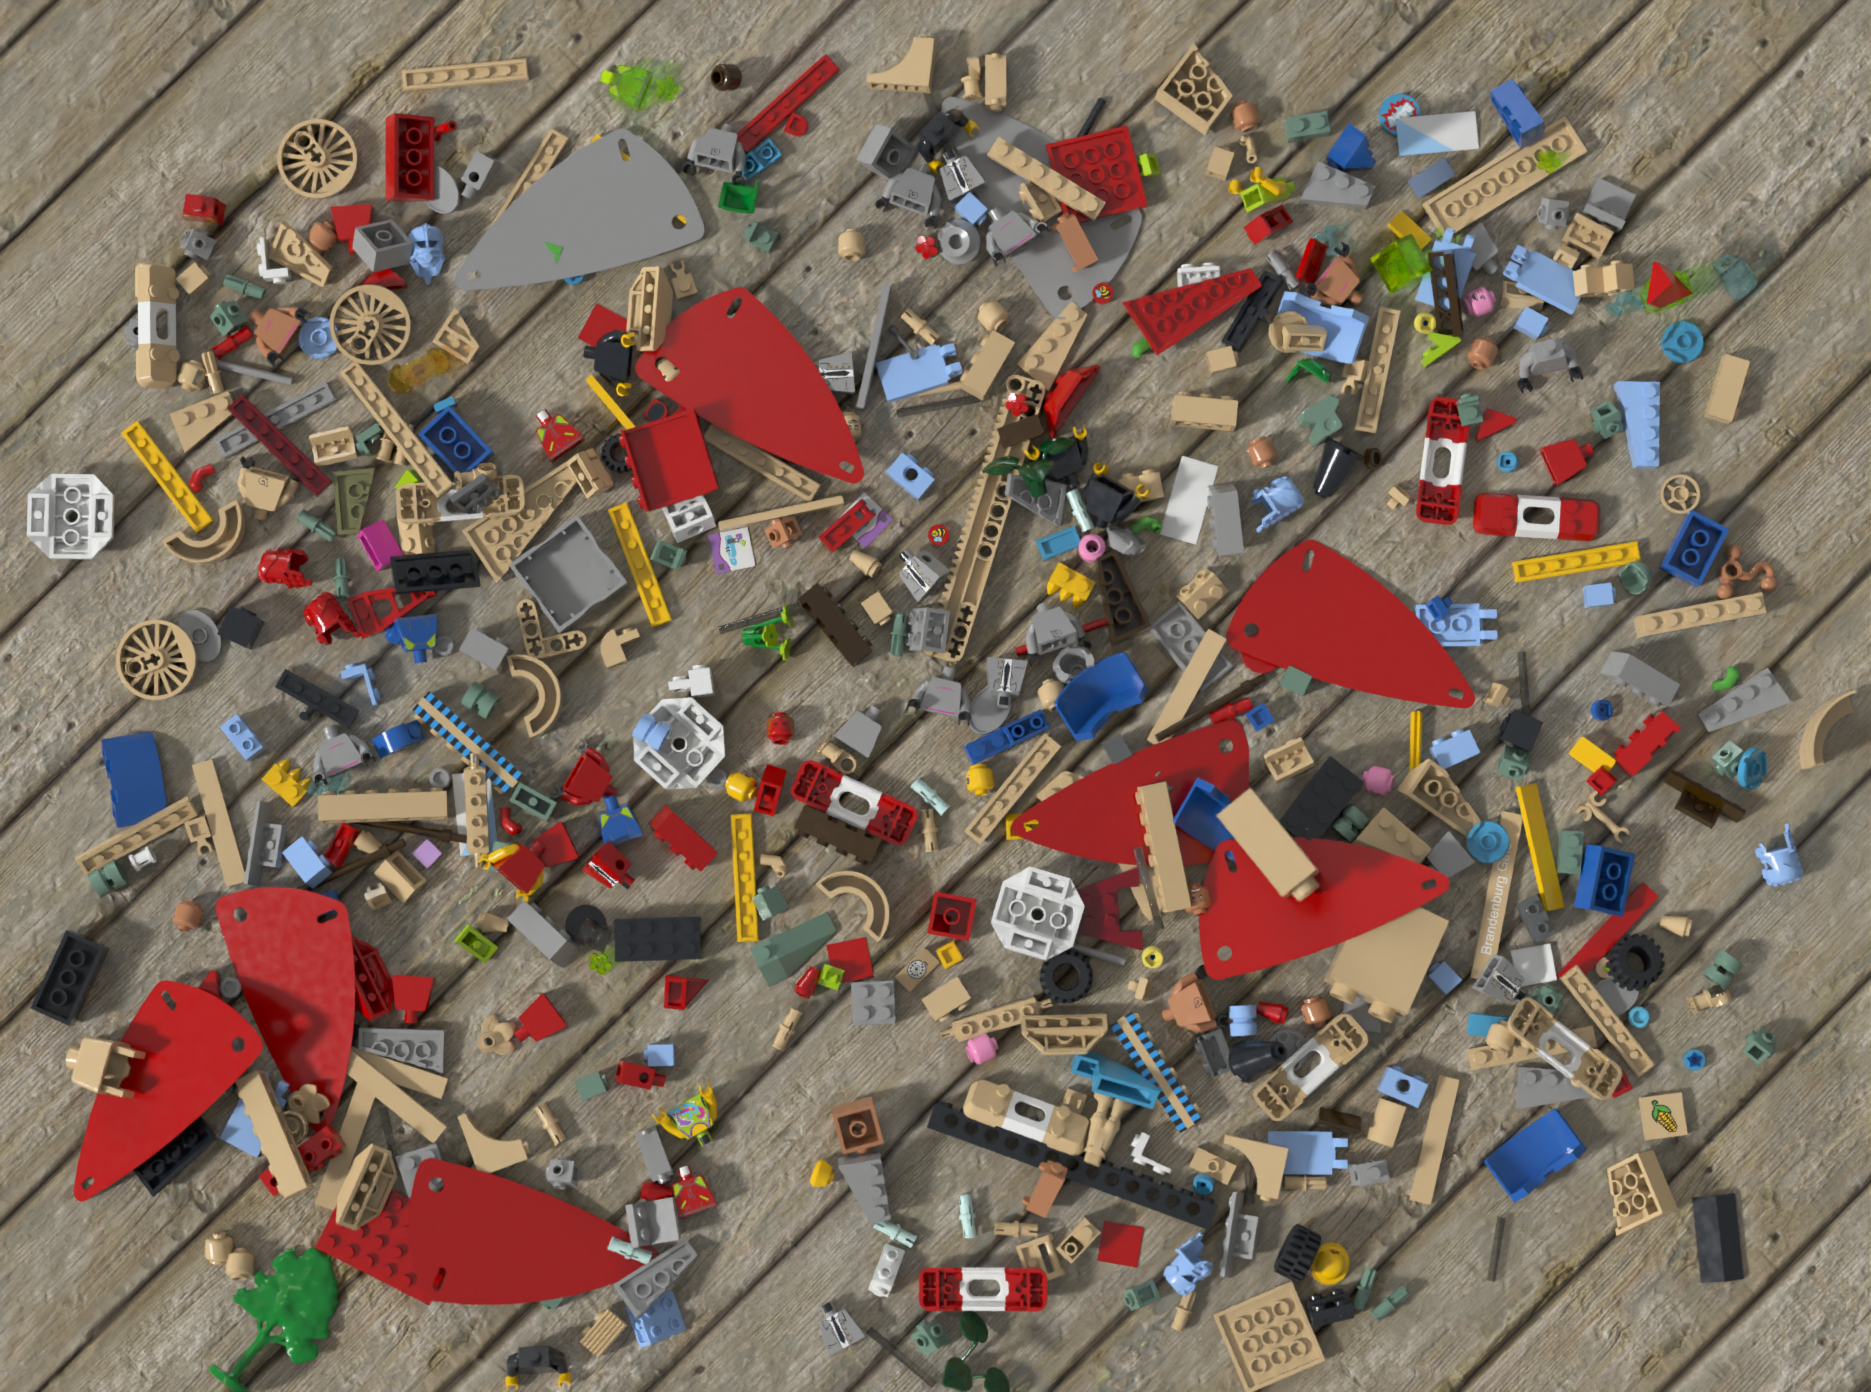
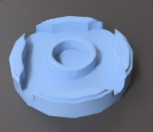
M323 317L311 318L300 328L298 341L300 348L306 355L314 359H325L336 353L338 348L330 333L329 319Z

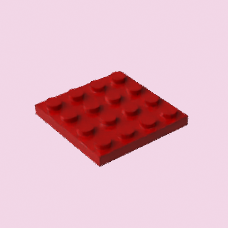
M1127 125L1046 144V151L1052 170L1106 202L1096 219L1148 207ZM1059 200L1063 214H1074L1079 223L1092 221Z

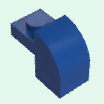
M414 720L381 733L373 738L372 742L380 759L426 738L418 721Z

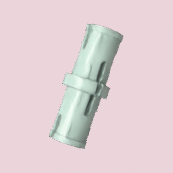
M1078 488L1066 493L1073 509L1072 514L1076 516L1082 533L1094 528L1095 526L1087 511V505L1085 506Z
M920 777L910 786L924 799L923 802L929 803L940 815L950 807L937 794V791L935 789L932 790Z
M971 1194L958 1196L961 1213L959 1220L962 1221L963 1238L965 1239L977 1237L974 1219L976 1218V1213L973 1212Z
M887 1220L876 1222L873 1227L890 1236L889 1239H896L909 1246V1248L913 1246L917 1238L916 1235L900 1228L901 1225H895Z
M613 1236L608 1245V1250L624 1255L626 1259H635L644 1264L650 1261L652 1255L651 1251L639 1247L632 1248L631 1243L624 1242Z

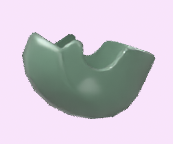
M1631 561L1620 571L1621 583L1631 594L1638 595L1650 587L1652 573L1643 562Z

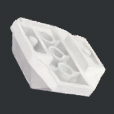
M51 474L28 493L27 537L50 559L93 560L113 539L115 496L94 474ZM77 512L78 519L71 523L69 521L70 514Z
M692 697L662 699L649 715L656 718V723L662 721L671 726V731L659 751L650 747L647 740L642 742L633 737L634 761L665 789L697 788L725 758L724 727ZM678 738L685 740V747L682 750L674 748V742Z
M1029 866L1003 881L991 919V925L1005 949L1047 961L1073 947L1085 906L1071 878ZM1040 910L1044 917L1038 921L1034 920L1031 916L1032 912Z

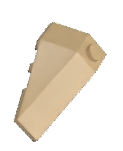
M1429 758L1411 770L1397 789L1398 792L1465 837L1468 836L1470 830L1477 823L1481 822L1470 804L1461 795L1458 787L1454 785L1447 771Z

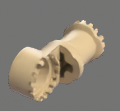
M972 57L967 58L969 76L961 78L965 89L963 98L968 101L973 100V98L974 100L982 98L978 83L981 75L979 58Z
M482 463L470 472L460 473L455 471L454 478L456 479L454 481H457L455 482L456 489L460 490L483 473L491 480H495L497 478L496 465L493 463Z
M829 737L816 751L818 754L822 753L831 761L830 763L844 774H852L857 768L856 760L844 749H839L830 742L831 739ZM844 759L853 761V768L851 770L845 771L842 769L841 763Z
M1705 989L1703 993L1697 996L1687 997V1003L1691 1006L1690 1009L1694 1015L1704 1008L1719 1007L1733 1001L1728 989L1712 996Z

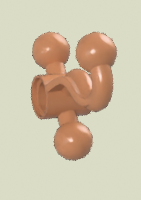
M1731 544L1726 548L1725 553L1728 561L1717 570V577L1723 582L1717 589L1719 598L1722 600L1731 598L1734 593L1731 586L1732 581L1735 579L1752 580L1760 570H1765L1767 574L1761 580V588L1766 592H1772L1776 589L1777 580L1775 579V571L1771 564L1760 561L1755 563L1749 572H1744L1740 563L1736 561L1742 555L1741 547L1737 544ZM1727 568L1732 571V576L1727 573Z

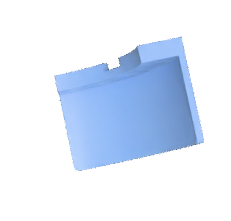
M1284 292L1277 314L1284 311H1295L1302 317L1304 316L1309 325H1322L1328 332L1324 351L1300 352L1335 362L1353 364L1369 316L1355 309L1334 305L1331 308L1321 305L1320 301L1297 292Z

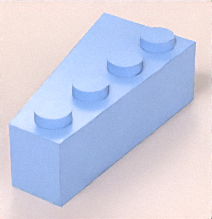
M1617 381L1613 386L1617 395L1619 410L1624 418L1623 427L1628 440L1627 444L1633 469H1656L1659 467L1660 382Z

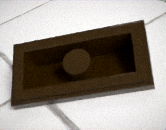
M1323 1107L1319 1108L1316 1120L1318 1124L1360 1133L1361 1117Z

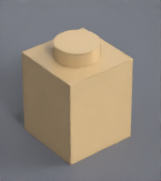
M1225 146L1214 147L1205 174L1225 181L1234 156L1231 149Z
M195 262L176 278L193 298L212 282L208 277L211 273L203 264L199 267Z
M1232 346L1206 353L1211 375L1233 370L1237 366L1236 363L1239 362L1237 351H1233Z
M879 591L861 603L875 626L877 624L883 626L891 620L890 616L893 612Z

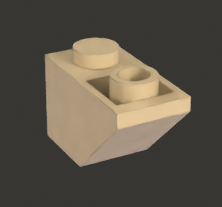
M1084 1216L1067 1234L1056 1250L1072 1264L1101 1232Z

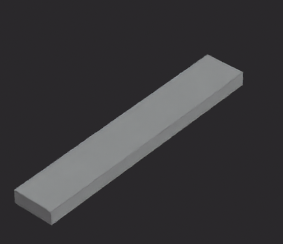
M883 284L856 406L857 410L864 411L866 409L891 296V285Z
M326 381L263 415L279 430H282L336 402L337 399ZM243 425L214 440L224 459L259 442Z

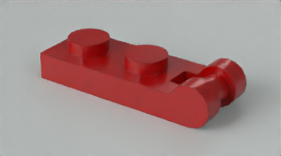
M863 499L858 501L818 537L832 553L877 515L873 510L870 511ZM858 511L864 515L860 520L855 515Z

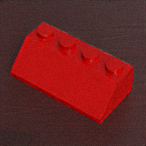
M394 113L386 117L385 201L404 203L433 201L434 117Z

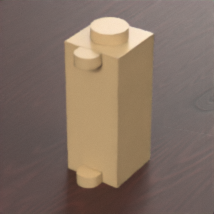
M999 53L985 55V109H989L990 112H1001L1002 109H1006V55H1000Z

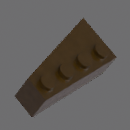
M1113 550L1096 558L1095 568L1110 644L1113 647L1150 630L1152 625L1117 551Z
M816 583L800 596L798 601L853 668L872 652L870 648L872 643L865 635L863 637L857 632L859 627L852 619L847 620L843 615L846 613L839 603L834 604L830 599L832 594L825 586L822 588Z
M804 805L794 827L798 830V835L807 839L809 836L817 838L816 843L826 848L830 844L836 847L835 852L846 857L848 853L856 856L855 861L866 865L867 862L872 864L882 843V839L871 836L865 831L854 828L807 805Z

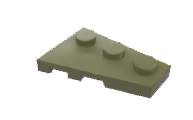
M375 468L333 472L339 536L359 534L361 531L376 471Z

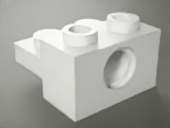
M703 495L662 508L677 543L716 527L712 512Z
M705 665L692 666L693 670H688L689 679L685 676L673 677V681L668 682L671 693L691 691V696L694 699L715 696L712 670L706 668Z

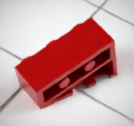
M666 804L648 822L656 831L654 835L662 843L665 840L670 843L669 849L675 855L679 856L682 854L686 858L684 863L692 870L697 868L701 872L718 854L715 849Z

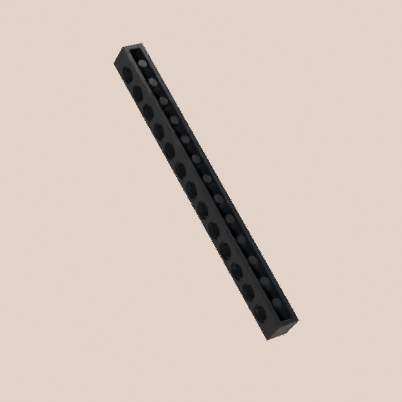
M942 1100L940 1104L935 1102L927 1128L1039 1168L1041 1162L1047 1163L1046 1155L1048 1152L1056 1151L1058 1153L1056 1163L1066 1168V1163L1070 1158L1078 1160L1079 1164L1075 1170L1067 1169L1065 1176L1067 1179L1207 1230L1211 1226L1217 1209V1205L1213 1204L1214 1199L1203 1195L1201 1199L1193 1196L1194 1192L1184 1188L1181 1189V1192L1174 1190L1173 1184L1164 1181L1161 1184L1153 1182L1154 1178L1145 1174H1141V1177L1133 1175L1134 1170L1123 1166L1121 1169L1112 1167L1114 1163L1104 1159L1101 1160L1098 1167V1175L1089 1177L1086 1171L1092 1165L1083 1161L1085 1152L1078 1156H1072L1052 1149L1045 1143L999 1126L992 1127L970 1119L964 1114L963 1108L960 1111L952 1109L953 1104ZM954 1114L958 1117V1123L955 1126L947 1125L946 1117L948 1115ZM971 1121L978 1124V1130L973 1134L966 1131V1125ZM989 1129L997 1130L998 1138L996 1140L990 1141L986 1138V1132ZM1015 1136L1018 1139V1145L1015 1148H1009L1006 1145L1008 1137ZM1031 1143L1038 1146V1152L1035 1155H1029L1026 1152V1147ZM1110 1173H1116L1119 1177L1118 1182L1114 1185L1107 1183V1176ZM1131 1180H1135L1139 1184L1135 1192L1127 1190V1183ZM1152 1187L1157 1188L1159 1191L1156 1199H1149L1147 1197V1191ZM1171 1195H1176L1179 1198L1178 1204L1174 1207L1167 1204V1199ZM1191 1202H1196L1199 1205V1210L1195 1214H1190L1187 1211V1207Z

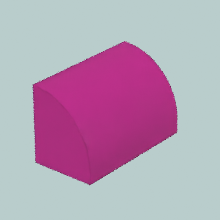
M384 519L362 529L357 535L377 572L391 566L390 556L403 555Z

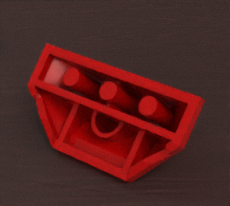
M1094 365L1068 370L1065 375L1063 373L1060 374L1055 382L1058 385L1053 392L1049 391L1043 399L1046 402L1044 412L1050 438H1054L1100 371V366Z
M352 936L355 965V1009L372 1021L390 1013L394 996L393 981L378 950Z

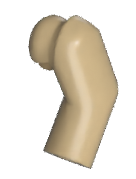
M1242 135L1239 144L1240 146H1246L1247 162L1255 163L1257 161V150L1254 138L1250 135Z
M761 854V865L771 866L775 871V875L779 878L786 876L788 867L780 856Z

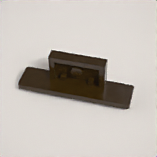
M1671 770L1664 778V783L1681 792L1674 809L1710 829L1714 827L1719 814L1738 823L1746 813V810L1738 804L1726 800L1720 794L1708 790L1700 783L1690 780L1680 772Z

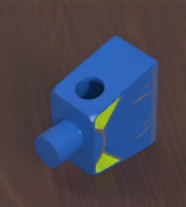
M437 614L394 619L402 651H413L415 664L427 662L426 650L436 648Z
M616 794L605 797L604 801L607 809L599 812L603 845L607 841L612 845H616L643 836V830L628 803L619 805Z

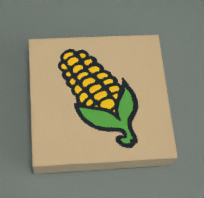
M1682 1092L1638 1098L1644 1140L1688 1135Z

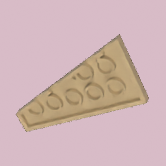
M566 462L524 489L525 508L520 514L503 516L497 520L480 518L462 530L497 584L511 568L509 564L522 554L577 484Z

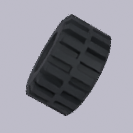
M1634 933L1632 936L1629 934L1619 940L1609 950L1610 953L1606 956V959L1609 961L1605 963L1606 968L1610 969L1607 972L1608 975L1614 978L1612 980L1614 984L1618 982L1620 984L1619 987L1622 989L1627 987V991H1633L1634 989L1640 991L1655 982L1663 972L1661 968L1665 966V961H1661L1664 958V953L1659 952L1661 949L1660 945L1656 946L1654 944L1655 940L1652 938L1648 940L1647 935L1643 934L1639 937V933ZM1628 952L1635 953L1642 959L1644 964L1643 972H1636L1629 967L1626 960Z
M1067 950L1044 961L1040 969L1039 980L1043 991L1049 998L1059 1003L1069 1004L1077 1002L1087 995L1092 987L1093 971L1088 960L1081 954ZM1069 964L1077 969L1079 980L1072 989L1064 990L1055 984L1054 972L1060 965Z
M1300 1224L1293 1226L1278 1253L1274 1272L1296 1283L1301 1282L1307 1275L1321 1244V1235Z

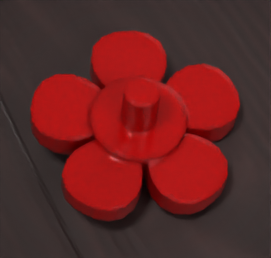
M921 235L918 238L919 244L915 246V249L918 253L922 252L924 259H929L931 254L936 255L938 253V247L932 246L936 243L934 237L926 238V236Z
M1013 392L1008 395L1009 401L1005 403V406L1008 410H1012L1014 416H1020L1022 412L1028 411L1029 406L1027 403H1024L1026 401L1024 394L1017 396Z

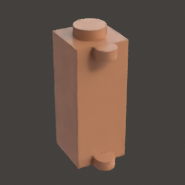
M1066 213L1058 217V222L1051 226L1050 230L1052 232L1057 229L1076 265L1071 268L1072 271L1081 270L1099 260L1076 216Z
M1050 1160L1047 1163H1040L1039 1168L1042 1170V1173L1030 1197L1024 1196L1022 1199V1203L1027 1206L1026 1210L1046 1218L1065 1180L1068 1169Z

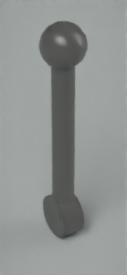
M890 326L889 332L894 334L909 351L911 359L916 360L919 357L918 352L912 350L897 332L896 326Z

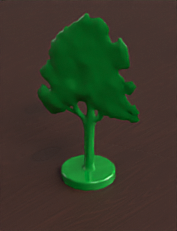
M295 1248L284 1250L272 1262V1266L277 1272L276 1275L265 1277L262 1271L256 1272L254 1283L259 1287L247 1290L245 1286L244 1288L237 1289V1293L233 1295V1300L236 1304H240L253 1318L258 1320V1335L230 1373H227L214 1363L207 1370L233 1391L251 1392L238 1381V1378L266 1344L276 1342L285 1346L293 1363L313 1361L318 1356L319 1345L312 1344L311 1341L313 1339H326L329 1337V1317L334 1314L335 1307L338 1304L337 1280L334 1277L331 1255H324L321 1250L311 1248L306 1250L304 1255L297 1258ZM266 1321V1326L262 1327L263 1322ZM280 1325L283 1328L282 1334L269 1335L275 1326Z

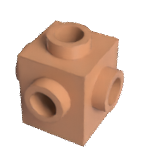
M794 516L782 519V517L770 522L772 526L764 530L773 549L778 547L786 549L794 545L793 541L803 535Z

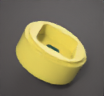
M1427 312L1418 314L1414 321L1415 329L1423 334L1433 332L1437 324L1435 316Z
M1149 946L1144 949L1142 953L1144 965L1148 968L1159 967L1164 960L1162 950L1156 946Z

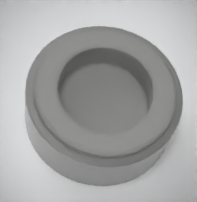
M441 635L436 638V648H434V651L438 655L446 657L454 652L455 642L451 637Z
M436 768L430 773V784L434 788L445 789L451 783V775L444 768Z
M715 768L707 776L706 780L710 787L720 789L725 786L728 776L723 769Z
M227 977L220 984V991L227 998H235L242 992L241 984L236 977Z

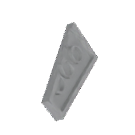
M1767 667L1698 713L1697 717L1705 729L1711 732L1789 704L1791 701Z
M685 1239L615 1283L614 1287L638 1321L698 1259V1255L688 1240Z

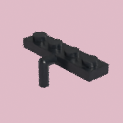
M1265 270L1259 278L1262 286L1248 296L1221 340L1224 345L1232 346V349L1240 353L1260 320L1267 324H1272L1274 318L1267 309L1284 281L1282 278Z
M287 669L284 670L275 686L277 689L308 705L306 711L299 714L300 719L304 721H309L314 712L318 711L350 729L360 711Z

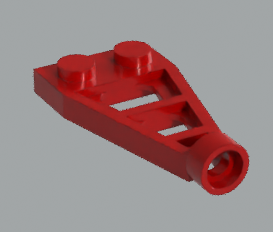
M394 588L367 591L349 598L347 602L362 639H366L383 632L394 624V619L402 618L425 600L437 596L436 591L425 592L426 595H423L422 592L410 593L412 602L403 608H399L395 596L398 594H395ZM376 600H390L393 607L392 612L385 618L379 619L374 610L373 603Z

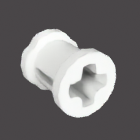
M146 846L145 850L135 855H129L134 869L138 872L149 863L157 862L150 846Z

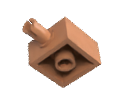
M872 1096L830 1107L842 1154L858 1151V1155L871 1153L870 1147L884 1144Z

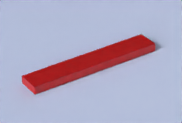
M824 54L737 133L738 142L742 143L743 149L747 154L840 71V68L827 54Z
M1642 882L1626 899L1623 917L1611 915L1556 976L1560 979L1562 975L1575 965H1578L1582 972L1587 975L1659 896Z

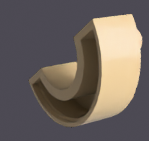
M235 500L218 510L220 525L211 538L203 541H193L184 532L178 531L162 540L163 544L175 556L192 564L209 565L226 559L238 548L245 533L246 517L241 502Z
M509 655L506 657L512 677L531 680L535 683L539 692L537 707L531 714L524 717L529 737L534 739L547 732L558 719L563 704L562 688L555 673L542 661L528 655Z
M839 871L822 878L815 884L830 899L843 893H852L862 898L868 910L867 921L863 929L879 943L887 930L890 910L886 895L874 880L862 873Z

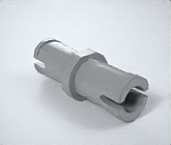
M1277 250L1272 251L1265 257L1276 271L1275 274L1282 278L1290 291L1301 284V281L1291 271L1289 263H1285Z

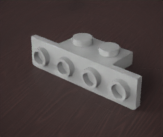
M257 800L250 848L248 850V861L244 875L245 885L260 886L263 866L281 867L287 826L270 824L272 802Z
M1233 1191L1229 1199L1230 1214L1226 1220L1227 1234L1222 1246L1224 1255L1219 1266L1221 1277L1233 1276L1235 1257L1255 1260L1261 1217L1242 1214L1245 1192Z

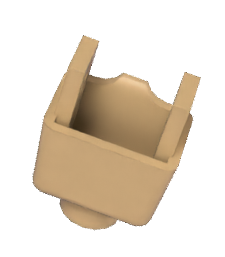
M86 1036L82 1039L81 1045L74 1044L68 1050L66 1066L73 1069L71 1081L78 1086L98 1094L133 1098L135 1092L120 1088L119 1086L121 1081L129 1076L131 1066L128 1063V1056L144 1059L146 1053L130 1048V1044Z

